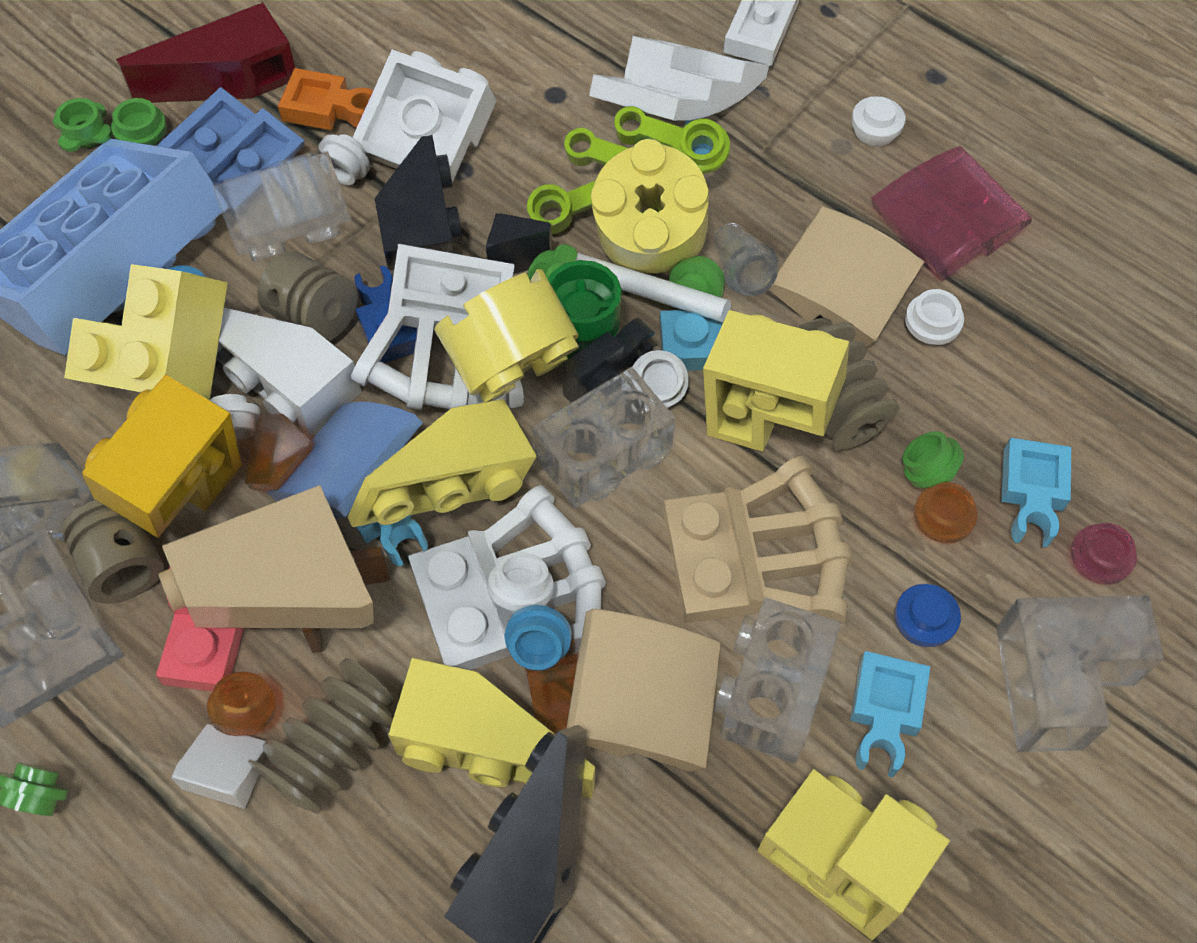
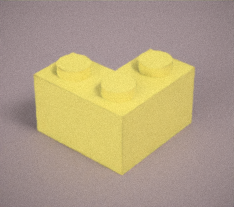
M131 264L122 326L73 318L64 378L142 392L146 389L152 390L166 374L210 400L228 282L182 271Z
M729 310L703 367L707 436L762 452L765 450L775 423L824 437L846 379L850 341L835 338L824 331H808L774 322L763 315H747Z
M813 769L765 834L757 852L873 941L902 914L950 840L936 831L937 823L916 804L906 800H900L898 803L886 794L872 813L861 804L862 797L850 784L833 775L825 778Z

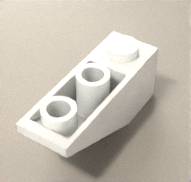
M224 308L216 359L224 365L223 370L231 382L246 394L254 390L264 399L263 404L268 412L284 427L288 428L293 423L311 438L328 422L342 404L352 402L362 393L360 384L351 380V374L355 368L353 360L313 328Z

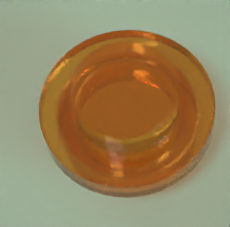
M944 482L925 489L919 495L914 506V519L918 528L927 537L937 542H959L972 532L977 522L978 513L972 495L964 487L955 483Z
M236 672L223 677L217 682L207 701V714L211 725L219 732L231 736L251 735L264 729L272 721L276 712V698L273 690L266 684L263 678L250 672Z

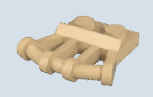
M804 456L792 458L784 463L775 473L743 490L726 487L725 492L664 500L663 515L685 623L762 612L824 625H840L846 621L848 604L842 598L847 567L853 562V557L849 544L842 542L838 527L843 523L840 508L837 504L830 503L810 476L813 468ZM790 490L805 509V511L755 518H749L748 512ZM811 534L815 536L817 544L815 550L758 557L755 542ZM820 574L817 595L814 596L769 588L764 585V581Z

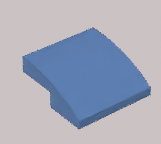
M220 87L157 146L192 152L229 205L224 212L234 215L304 147L305 140L264 108L255 114Z
M373 402L342 404L266 493L275 501H279L320 485L335 519L345 518L352 508L364 479L403 448L423 422L413 413Z

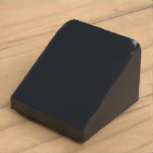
M496 213L486 243L487 260L514 264L513 274L527 271L539 254L552 250L551 223Z

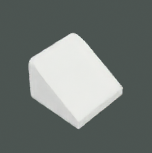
M207 724L176 765L171 779L184 791L245 809L259 776V773L248 763V760L264 764L267 756L262 745L266 741Z

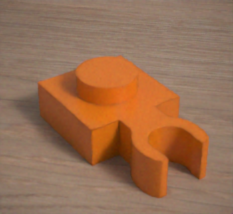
M294 68L278 104V110L281 120L284 122L332 130L336 119H341L357 127L365 109L361 108H366L373 90L362 87L347 90L346 80L343 76Z

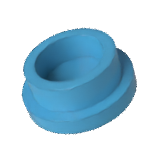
M529 605L512 614L507 622L504 638L512 658L519 665L530 670H545L555 665L567 654L572 634L568 621L557 610L543 605Z

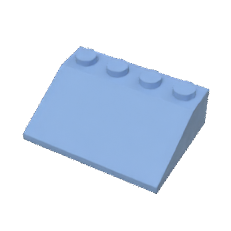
M109 139L0 229V318L37 345L66 355L69 349L73 318L102 322L111 313L124 309L131 264L162 269L170 268L177 259L176 254L191 240L198 239L211 231L216 223L215 218L228 208L229 205L192 152Z

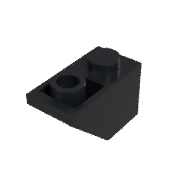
M433 135L422 136L374 198L384 255L390 271L395 268L398 244L453 253L452 241L462 240L457 206L446 207L443 189L453 188L447 154L436 155Z

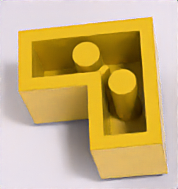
M165 374L152 390L146 389L134 399L127 412V420L111 438L107 437L100 440L90 451L82 475L93 498L157 538L160 537L187 501L206 512L242 466L231 414Z

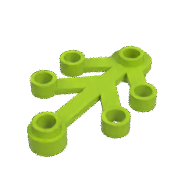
M635 106L624 107L615 116V131L621 142L635 145L644 139L657 140L662 145L675 148L686 154L696 163L703 174L720 169L729 157V136L722 126L712 120L696 119L688 123L684 128L648 117L640 108ZM629 120H635L641 124L634 131H626L622 128V125ZM587 128L571 130L564 140L567 158L577 166H586L593 161L606 165L615 155L628 149L595 137L594 133ZM580 141L591 144L590 148L585 152L578 153L572 150L573 146ZM699 144H707L712 148V151L707 154H696L693 152V149ZM596 180L569 192L554 184H546L536 188L530 194L527 201V211L530 219L551 223L552 234L562 232L570 225L573 215L592 208L591 193ZM550 208L561 210L560 216L554 220L542 218L544 212Z

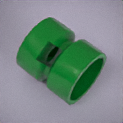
M577 260L565 263L551 273L548 280L579 334L578 338L575 339L579 347L567 355L568 359L609 331L613 336L619 333L622 289L618 277L608 267L595 261Z

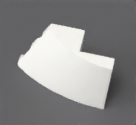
M633 36L624 78L593 74L589 96L626 107L635 106L643 112L674 121L694 120L723 111L742 100L766 79L769 65L738 60L719 53L663 40Z

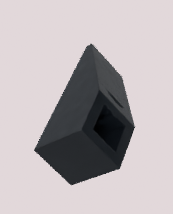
M579 725L559 730L556 735L548 732L542 737L526 762L525 768L532 772L522 791L519 795L514 792L510 793L490 819L488 829L495 834L482 856L477 852L473 853L462 865L452 881L450 888L458 895L444 917L477 943H543L574 893L587 730Z

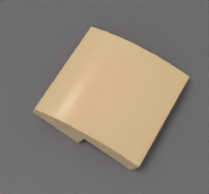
M821 207L766 288L807 321L813 320L820 314L824 318L830 319L832 324L851 323L856 331L853 341L863 342L865 348H867L877 340L924 264V261L877 229L838 211Z
M594 608L586 611L566 728L576 725L581 726L587 730L586 746L617 757L637 753L687 772L706 769L721 642L680 627L639 616Z

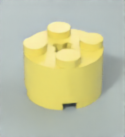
M645 139L615 155L602 168L591 193L592 209L601 246L614 264L641 273L663 272V275L670 274L671 270L683 259L699 254L705 243L708 228V187L703 173L690 157L675 148L662 145L657 140Z
M537 269L531 280L525 272L480 293L463 304L469 316L454 325L449 315H447L434 328L470 395L479 394L483 402L494 401L516 388L515 382L523 378V373L531 368L536 376H540L558 367L568 360V354L579 347L575 341L579 334L542 269Z

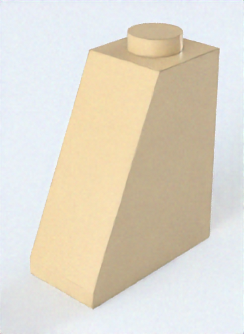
M320 485L162 545L171 567L158 573L173 612L187 607L196 628H364L374 623L373 602Z

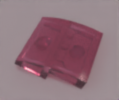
M962 146L950 149L918 165L871 198L873 208L913 252L924 261V264L941 282L981 251L988 257L1032 223V218Z

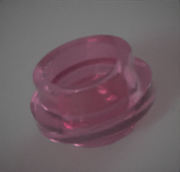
M1112 523L1094 524L1085 527L1077 534L1071 545V558L1076 569L1088 580L1103 585L1117 584L1126 579L1135 568L1137 561L1136 545L1132 536L1124 528Z

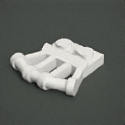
M398 244L388 314L359 358L351 374V380L364 387L368 382L404 401L407 409L421 411L422 406L427 405L450 410L453 407L484 403L479 394L470 395L455 366L452 385L426 381L433 330L447 315H449L454 325L469 316L463 304L491 287L512 278L514 264ZM402 325L417 328L411 377L380 361ZM521 380L515 382L516 388L496 400L504 399L510 409L522 407L524 395Z
M543 485L536 486L528 491L519 501L517 507L487 530L467 531V537L408 556L444 665L471 670L511 656L505 644L504 635L507 622L515 611L502 608L491 599L488 593V579L491 571L502 558H496L495 553L534 522L552 540L517 552L536 555L546 563L547 567L565 562L569 576L553 582L552 597L545 606L555 608L576 601L575 624L570 626L572 636L568 651L580 650L586 611L593 608L601 609V589L606 585V581L600 567L591 563L587 553L591 544L583 528H576L553 505L554 496Z

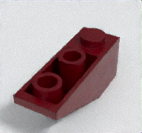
M264 2L116 59L131 97L146 99L151 103L206 101L220 87L236 99H252L287 85L295 68L289 41Z

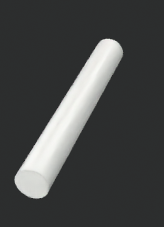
M577 253L576 261H595L608 267L618 277L623 291L696 313L722 323L728 311L731 310V301Z

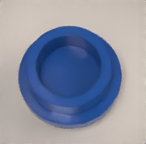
M918 584L908 588L900 596L895 607V621L902 635L909 642L922 647H937L953 638L961 623V612L954 597L943 588L932 584Z

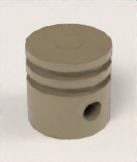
M286 251L277 255L266 266L257 288L258 302L265 312L281 321L311 327L328 341L337 337L348 326L354 316L357 305V290L351 280L297 251Z
M97 500L90 501L77 508L65 519L61 526L64 542L67 543V549L73 557L74 565L88 597L94 602L108 604L136 597L158 582L160 579L158 573L164 571V563L149 532ZM111 574H116L120 577V580L109 581L107 578Z

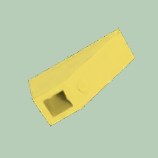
M504 399L453 407L364 479L347 518L352 528L376 522L382 525H389L409 515L433 510L445 513L460 507L462 504L484 499L501 501L509 498L521 488L523 479L537 455Z
M412 658L389 731V737L396 754L403 756L402 762L409 767L425 772L439 773L444 765L469 771L468 777L478 783L504 788L508 786L509 780L526 784L532 772L525 768L526 762L542 737L551 731L478 672ZM584 759L582 797L592 799L595 787V766Z

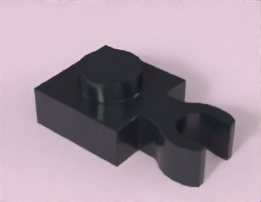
M639 317L627 323L616 336H613L609 331L562 363L563 395L577 410L594 398L601 400L610 395L619 385L623 369L629 364L636 362L642 355L653 350V346L647 339L652 337L655 332Z

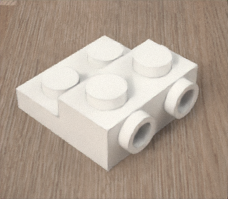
M391 50L353 138L364 147L367 158L397 169L422 136L433 135L436 155L447 154L453 183L468 146L477 147L497 100L488 85L487 79L475 71L460 68L457 73L443 68L437 60L422 52L414 51L409 56Z

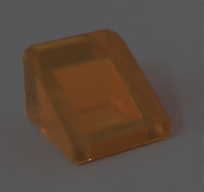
M284 414L261 415L255 428L245 484L251 490H278L313 450L314 443Z
M579 653L566 655L555 665L545 670L524 668L534 718L554 734L567 727Z

